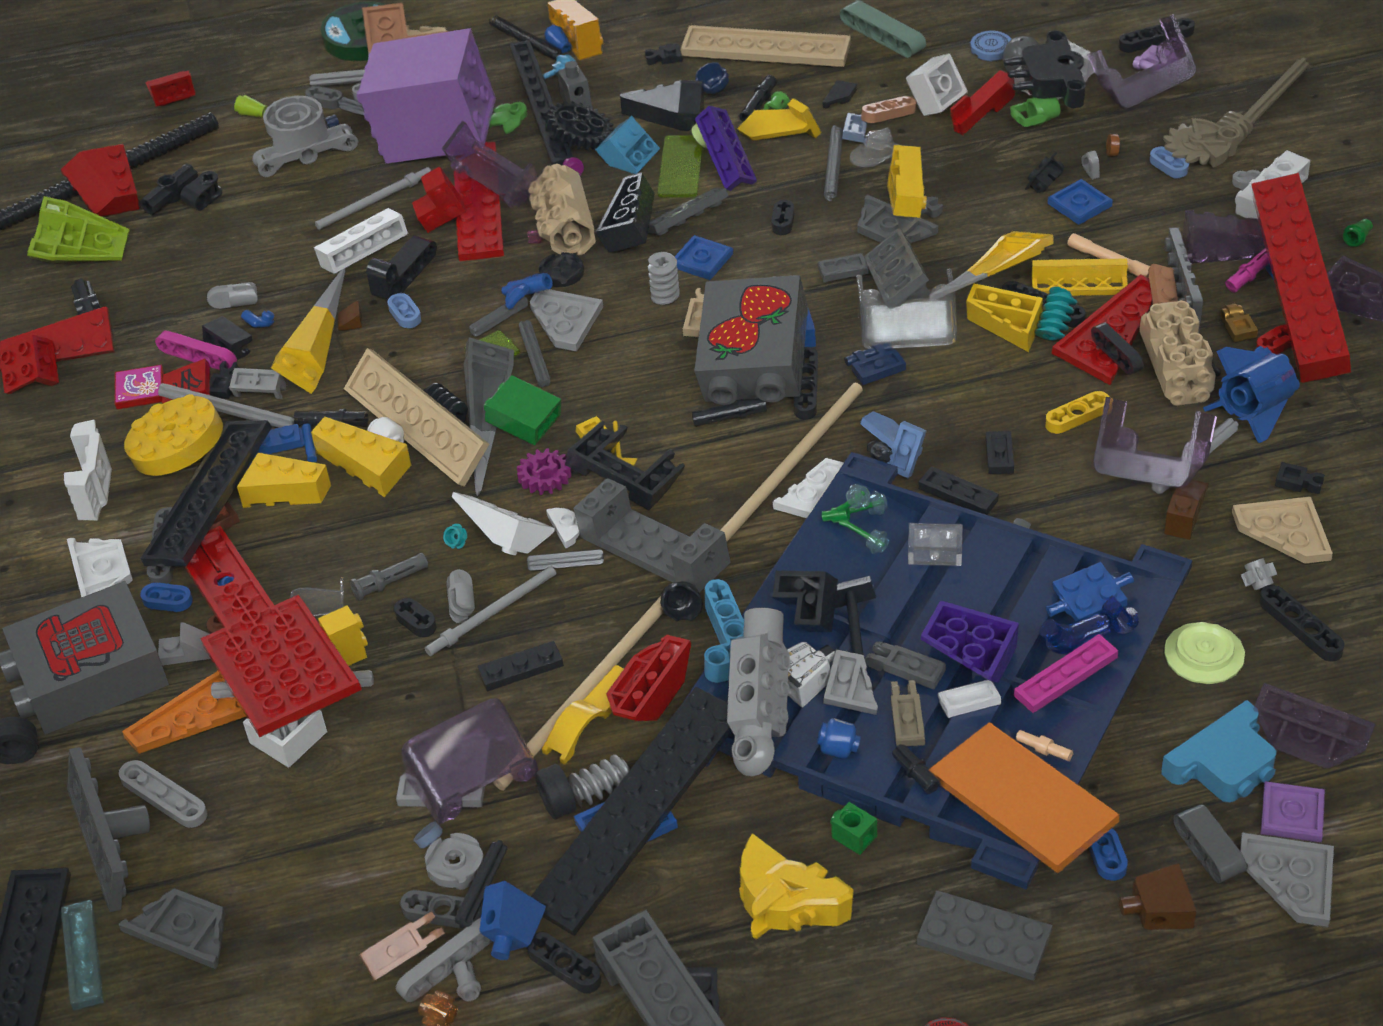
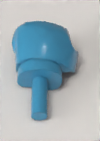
M570 55L558 56L556 64L552 65L553 70L543 74L544 79L555 74L558 76V71L565 69L567 62H576V60Z

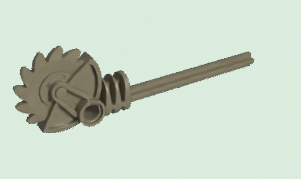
M1306 58L1298 59L1244 115L1230 111L1225 113L1217 123L1205 119L1191 118L1189 127L1182 123L1179 125L1178 130L1174 128L1169 129V136L1163 137V140L1167 143L1164 148L1173 152L1172 157L1186 159V163L1199 161L1203 165L1209 162L1213 167L1222 164L1228 157L1236 154L1240 143L1252 132L1253 124L1309 67Z

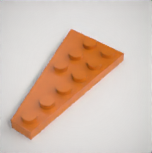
M219 671L126 728L122 733L128 743L140 754L246 717L235 697L213 698L211 694L212 683L225 682Z

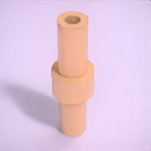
M1019 730L1017 733L1016 741L1034 747L1038 753L1046 756L1051 754L1066 761H1070L1073 756L1072 750L1053 743V740L1045 736L1037 737L1022 730Z

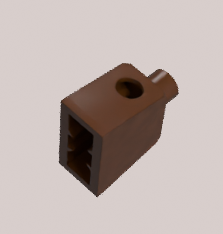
M1179 864L1137 876L1133 882L1132 896L1119 898L1121 914L1125 916L1138 913L1143 928L1147 930L1194 928L1196 908Z

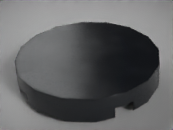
M561 252V255L551 254L544 258L539 264V274H549L552 278V287H567L581 280L584 275V265L579 256L573 253Z

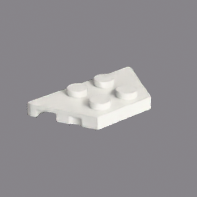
M75 538L67 539L81 597L126 581L127 584L133 581L121 539H89V543L76 542Z

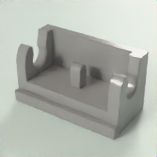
M234 368L229 389L235 397H241V392L274 393L276 399H282L280 390H285L287 385L283 376L274 370Z

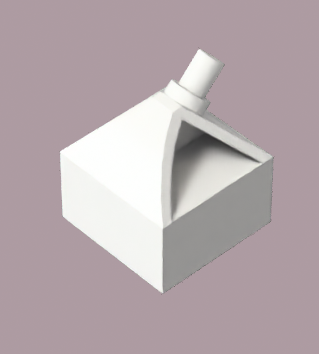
M950 54L931 58L906 77L909 88L924 116L942 112L968 92Z

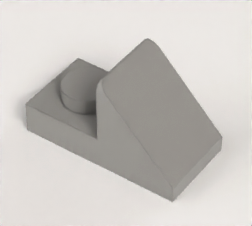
M181 622L180 636L159 639L158 655L162 666L211 659L200 639L209 635V633Z

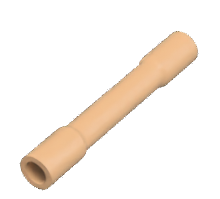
M1075 233L1068 239L1069 247L1100 259L1127 258ZM1127 258V271L1135 276L1141 274L1149 278L1148 269L1150 266Z

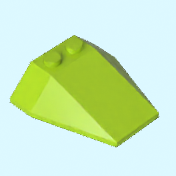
M44 196L35 237L31 239L27 256L51 263L122 260L129 229L67 201Z

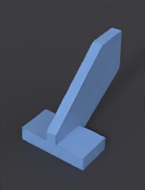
M874 411L862 417L861 425L892 449L893 454L889 456L891 460L887 463L898 466L899 475L906 478L911 477L917 458L921 455L923 449L921 446L927 430L906 421L901 422L899 426L893 419Z

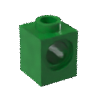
M850 802L842 810H837L831 818L832 838L858 855H861L877 837V818Z

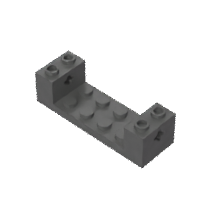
M608 478L573 508L582 539L670 582H688L701 592L709 581L713 580L731 563L725 532L704 523L689 537L632 510L626 486Z
M647 910L593 937L598 967L611 987L618 983L621 985L647 1026H725Z

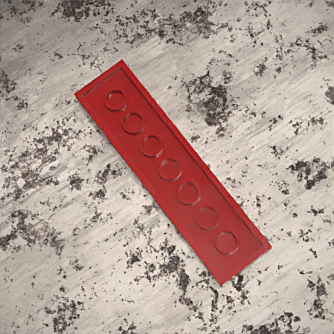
M485 142L483 150L453 154L455 189L460 194L466 212L456 217L459 261L504 256L496 143Z

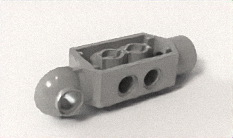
M753 608L745 611L743 636L731 640L727 723L735 735V742L732 746L733 762L738 771L745 776L759 775L769 767L775 752L771 737H781L786 734V723L788 722L787 696L789 695L788 669L790 668L789 652L783 644L784 615L781 611L771 608Z

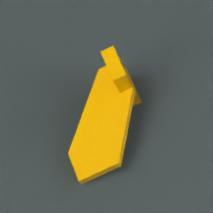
M794 98L788 103L790 109L754 110L738 127L739 133L752 141L800 133H808L812 137L817 138L821 130L809 108Z

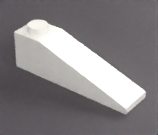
M456 492L452 494V498L493 543L502 546L501 551L511 555H516L517 552L528 554L554 532L555 528L531 518L527 519L519 516L518 513L499 508L494 504L473 496Z

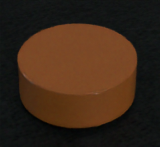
M1108 134L1106 142L1107 156H1117L1120 149L1119 135Z

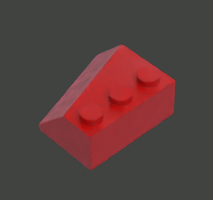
M123 144L80 151L61 169V173L64 177H67L74 190H77L83 202L92 213L102 217L139 210L137 192Z

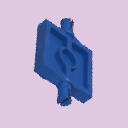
M1099 562L1053 581V590L1058 595L1060 601L1046 606L1047 614L1049 617L1065 611L1080 626L1127 606V597L1120 588L1134 583L1133 576L1128 572L1115 578Z

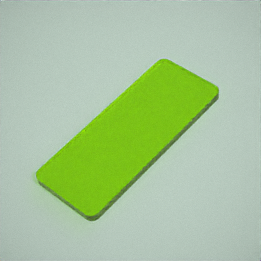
M669 135L665 137L658 185L659 197L697 196L703 146L696 141L693 135Z

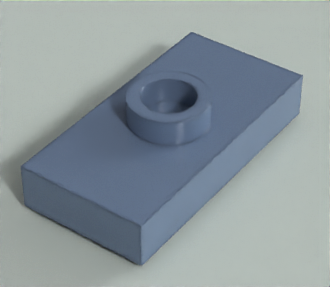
M847 113L842 139L864 142L867 122L861 119V115Z

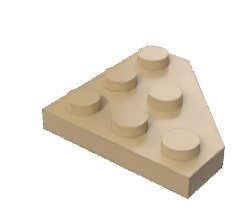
M1311 497L1233 505L1232 514L1239 532L1303 563L1332 560L1333 553Z

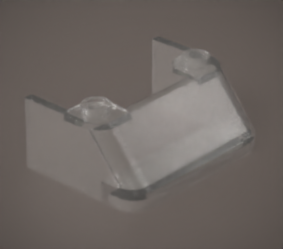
M947 269L946 284L935 286L931 293L953 281L951 269ZM857 275V306L861 340L865 348L870 349L874 344H884L887 342L890 343L893 349L949 345L956 341L955 291L931 302L930 298L909 299L903 305L890 310L885 304L880 291L875 289L863 290L862 275Z

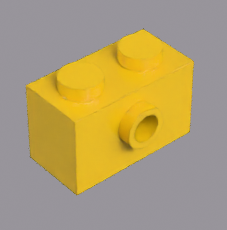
M347 605L318 618L320 626L348 666L367 658L365 646L368 643L365 635L360 631L364 626L358 613L353 614Z

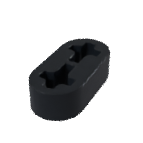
M780 200L775 203L773 208L772 231L777 235L789 234L793 227L794 204L789 200Z
M404 598L395 604L394 611L397 621L416 636L429 637L436 631L434 615L415 600Z

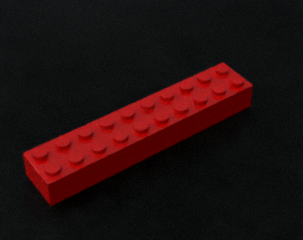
M1299 173L1251 183L1253 202L1301 383L1351 373L1349 350Z

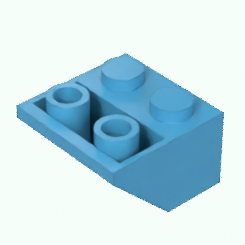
M631 116L618 125L595 150L609 166L636 174L660 148Z

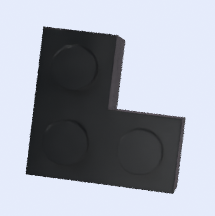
M776 570L773 597L784 604L797 605L794 624L807 632H832L838 579L826 571Z

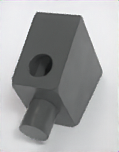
M567 62L565 69L558 71L559 95L561 99L568 104H571V101H573L576 105L582 103L584 107L590 105V109H592L586 77L577 62Z

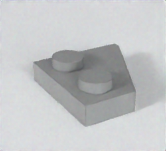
M836 649L823 703L874 715L877 714L878 706L874 699L872 684L867 674V666L863 655Z

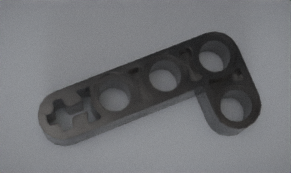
M412 236L389 262L376 258L371 259L366 270L371 294L388 300L394 294L403 293L434 258L437 251L436 242Z

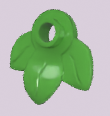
M522 102L499 105L494 109L495 114L491 116L489 127L503 125L506 134L512 132L526 118V105Z

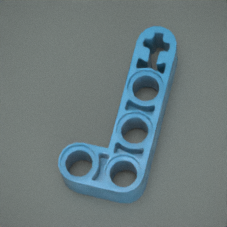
M715 579L709 581L705 586V609L720 645L712 646L705 651L704 673L709 681L718 683L729 680L731 640L743 636L744 620L729 585L723 580Z

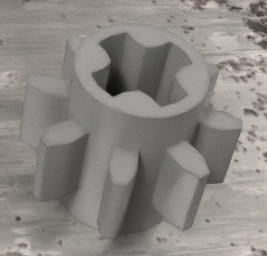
M1264 558L1244 565L1247 572L1241 574L1245 586L1252 585L1254 590H1258L1274 583L1272 576L1277 575L1273 562L1266 564Z

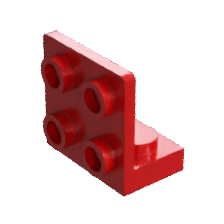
M182 71L146 82L156 107L168 105L178 100H185L196 95L189 71Z
M31 334L0 351L4 393L11 394L34 381L50 386L59 383L53 340Z

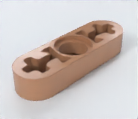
M902 96L864 105L862 107L861 119L867 123H877L913 114L916 109V100L912 97Z

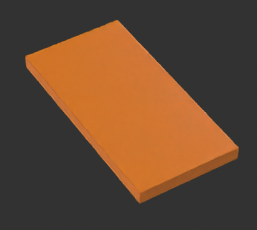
M990 722L929 769L941 781L940 786L1057 873L1119 823V814Z

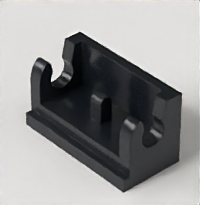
M222 316L202 325L203 342L230 350L237 360L251 352L248 348L242 351L241 349L245 344H249L252 341V335Z

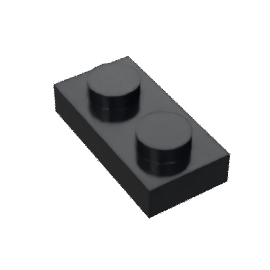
M1011 431L986 432L988 474H1014Z

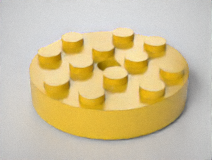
M189 394L163 404H155L148 413L135 420L126 436L124 449L135 468L145 475L157 476L173 473L195 463L214 447L222 434L223 422L211 401L204 397Z

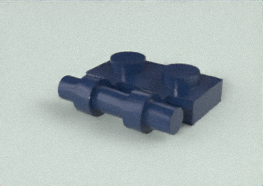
M889 342L874 344L870 349L864 351H854L852 355L844 358L847 366L852 365V371L862 385L906 370V362L896 349H892Z

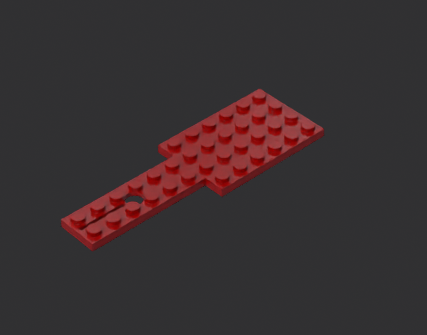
M218 526L209 530L188 565L184 567L223 629L200 639L204 649L258 736L262 737L362 690L359 680L302 598L296 595L274 605L222 527ZM225 576L234 577L232 582L224 586H218V579Z

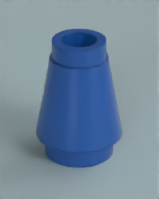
M551 25L546 29L545 37L548 43L561 49L562 53H567L571 50L572 45L560 26Z

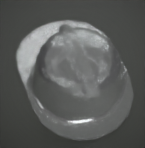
M884 128L868 132L863 144L851 152V162L858 167L866 168L873 167L892 157L893 147L897 144L893 142L890 129Z

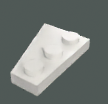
M825 458L806 474V478L801 483L792 485L784 497H778L774 500L773 509L807 518L844 463Z

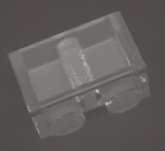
M909 523L908 564L962 566L963 524Z

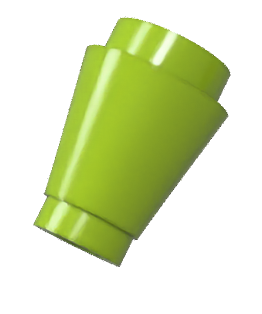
M247 95L238 96L234 106L235 111L239 115L262 118L267 108L266 105Z

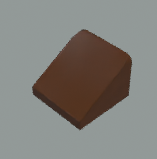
M359 301L352 303L338 313L339 331L362 328Z

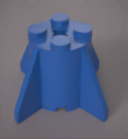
M1224 347L1216 351L1227 375L1221 380L1223 383L1222 388L1219 389L1220 399L1203 407L1204 411L1206 412L1223 405L1230 415L1234 413L1240 417L1238 419L1248 420L1258 443L1267 440L1288 398L1293 396L1300 386L1295 371L1289 363V358L1285 354H1265L1231 347Z

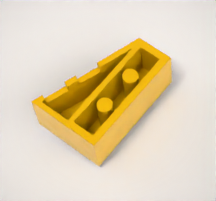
M894 145L887 187L894 216L920 218L921 210L926 208L927 198L924 196L920 147Z
M974 283L966 300L967 319L1029 352L1035 337L1034 332L1038 329L1037 324L1041 320L1043 298Z
M257 453L238 484L237 489L243 508H249L251 504L266 503V506H274L275 502H289L290 505L322 503L331 487L325 464Z

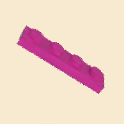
M1098 634L1015 688L1014 696L1034 713L1117 659L1118 650Z

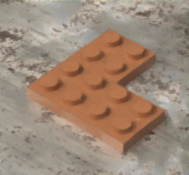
M403 3L362 8L368 53H371L374 43L443 33L435 32L408 36Z

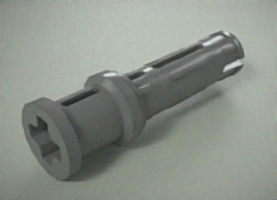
M418 553V555L381 571L371 570L369 575L357 580L355 578L350 580L352 592L356 599L361 601L364 599V596L372 592L383 591L387 584L428 568L427 559L423 553Z

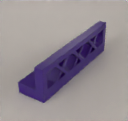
M709 105L695 120L724 188L731 191L741 182L753 185L757 179L727 110Z

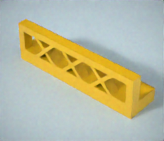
M1127 258L1032 260V288L1050 294L1049 290L1051 287H1060L1068 290L1072 296L1116 295L1128 285ZM1087 283H1094V284H1096L1097 286H1096V287H1088L1086 284H1087ZM1110 283H1122V286L1113 287ZM1037 284H1047L1049 287L1038 288ZM1063 284H1072L1073 286H1072V287H1064V286H1062V285H1063Z

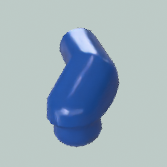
M245 310L241 315V318L253 328L270 327L274 323V314L271 311H263L262 316H256L250 310Z

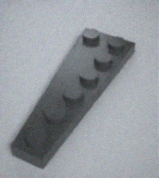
M1169 228L1168 238L1164 239L1165 252H1169L1168 266L1174 270L1179 301L1188 302L1189 307L1193 308L1199 319V333L1203 298L1198 285H1195V275L1191 273V263L1187 261V251L1179 228Z

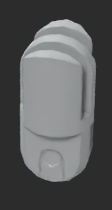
M253 282L215 286L207 294L208 303L217 309L256 304L258 299L257 286Z
M456 569L447 578V595L450 617L454 622L462 623L468 619V616L475 609L473 582L471 576L466 571Z

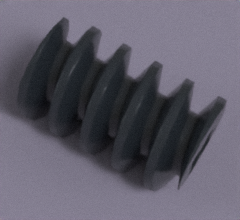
M433 383L423 390L460 421L465 422L468 410L467 405L441 383Z

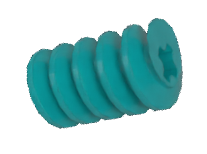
M1051 287L1049 290L1050 295L1046 298L1047 303L1043 307L1044 312L1040 315L1041 320L1037 324L1038 329L1034 333L1046 340H1061L1065 335L1060 331L1068 330V326L1063 322L1071 321V317L1066 315V313H1074V309L1069 305H1076L1077 300L1072 297L1068 290L1060 287Z

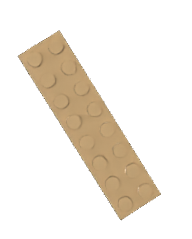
M689 25L681 47L682 56L707 57L711 59L722 58L749 60L752 62L767 61L771 63L781 62L844 67L851 44V36Z
M366 349L344 390L378 418L388 417L400 425L404 430V440L458 485L465 486L487 450L489 443L374 350Z

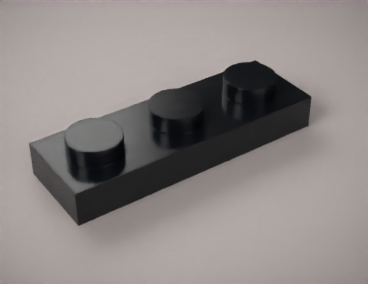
M932 466L919 481L918 489L988 515L999 498V494Z
M551 641L478 665V671L488 692L563 667L564 665L555 642Z

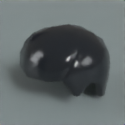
M679 581L671 583L664 588L661 593L660 604L664 614L676 622L679 620L693 621L701 613L703 601L696 587L691 583Z

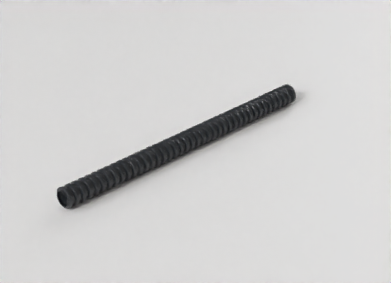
M208 112L207 116L202 115L201 119L191 120L189 124L185 123L184 127L174 128L172 132L168 131L166 135L161 134V137L157 136L155 140H149V143L144 142L143 146L138 145L137 148H132V151L127 150L126 156L130 170H132V167L137 168L138 164L141 166L144 162L148 163L149 159L154 160L155 156L160 157L161 154L165 155L167 151L171 152L173 148L182 147L184 143L188 144L190 140L194 141L196 137L201 138V135L205 136L207 132H213V129L218 130L219 124L216 117L211 112ZM68 179L66 182L61 181L60 185L57 183L54 187L50 186L48 190L44 189L42 193L37 192L36 196L31 195L30 199L25 198L24 201H18V204H12V207L7 206L6 210L1 209L0 229L4 231L6 227L10 228L12 224L16 225L18 221L23 222L24 218L29 219L30 215L35 216L37 212L40 213L44 196L66 201L67 198L71 199L73 195L78 196L79 193L77 190H74Z

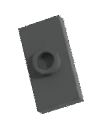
M862 253L818 262V270L823 282L868 274V266Z

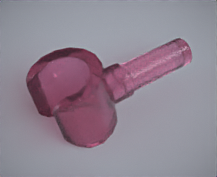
M538 229L527 231V236H529L528 244L541 243Z

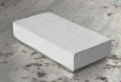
M989 680L938 693L940 704L948 718L1001 704V696L993 682Z

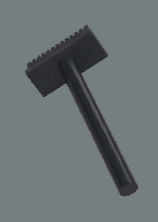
M870 576L854 579L851 582L838 583L835 608L847 606L852 653L863 656L857 603L876 598Z

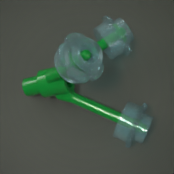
M854 484L846 493L847 502L832 508L830 511H822L823 522L832 521L833 523H839L867 539L866 547L871 550L872 554L882 553L889 544L885 531L881 532L875 529L869 534L849 521L851 513L868 509L871 515H883L884 509H887L886 497L883 494H878V491H873L870 494L865 486Z

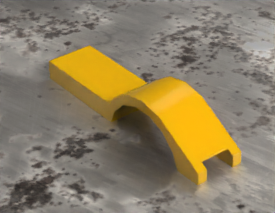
M615 665L584 700L574 701L565 708L542 748V752L545 755H548L553 749L561 754L560 763L565 765L574 755L578 738L587 724L597 716L606 719L612 713L606 693L624 668Z

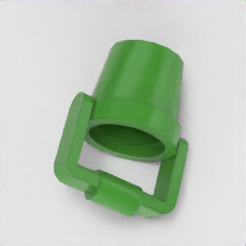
M1034 97L1028 99L1027 102L1011 106L1010 113L1012 118L1024 127L1039 126L1046 121L1060 115V105L1057 98L1039 99ZM1026 111L1028 118H1025L1020 112Z

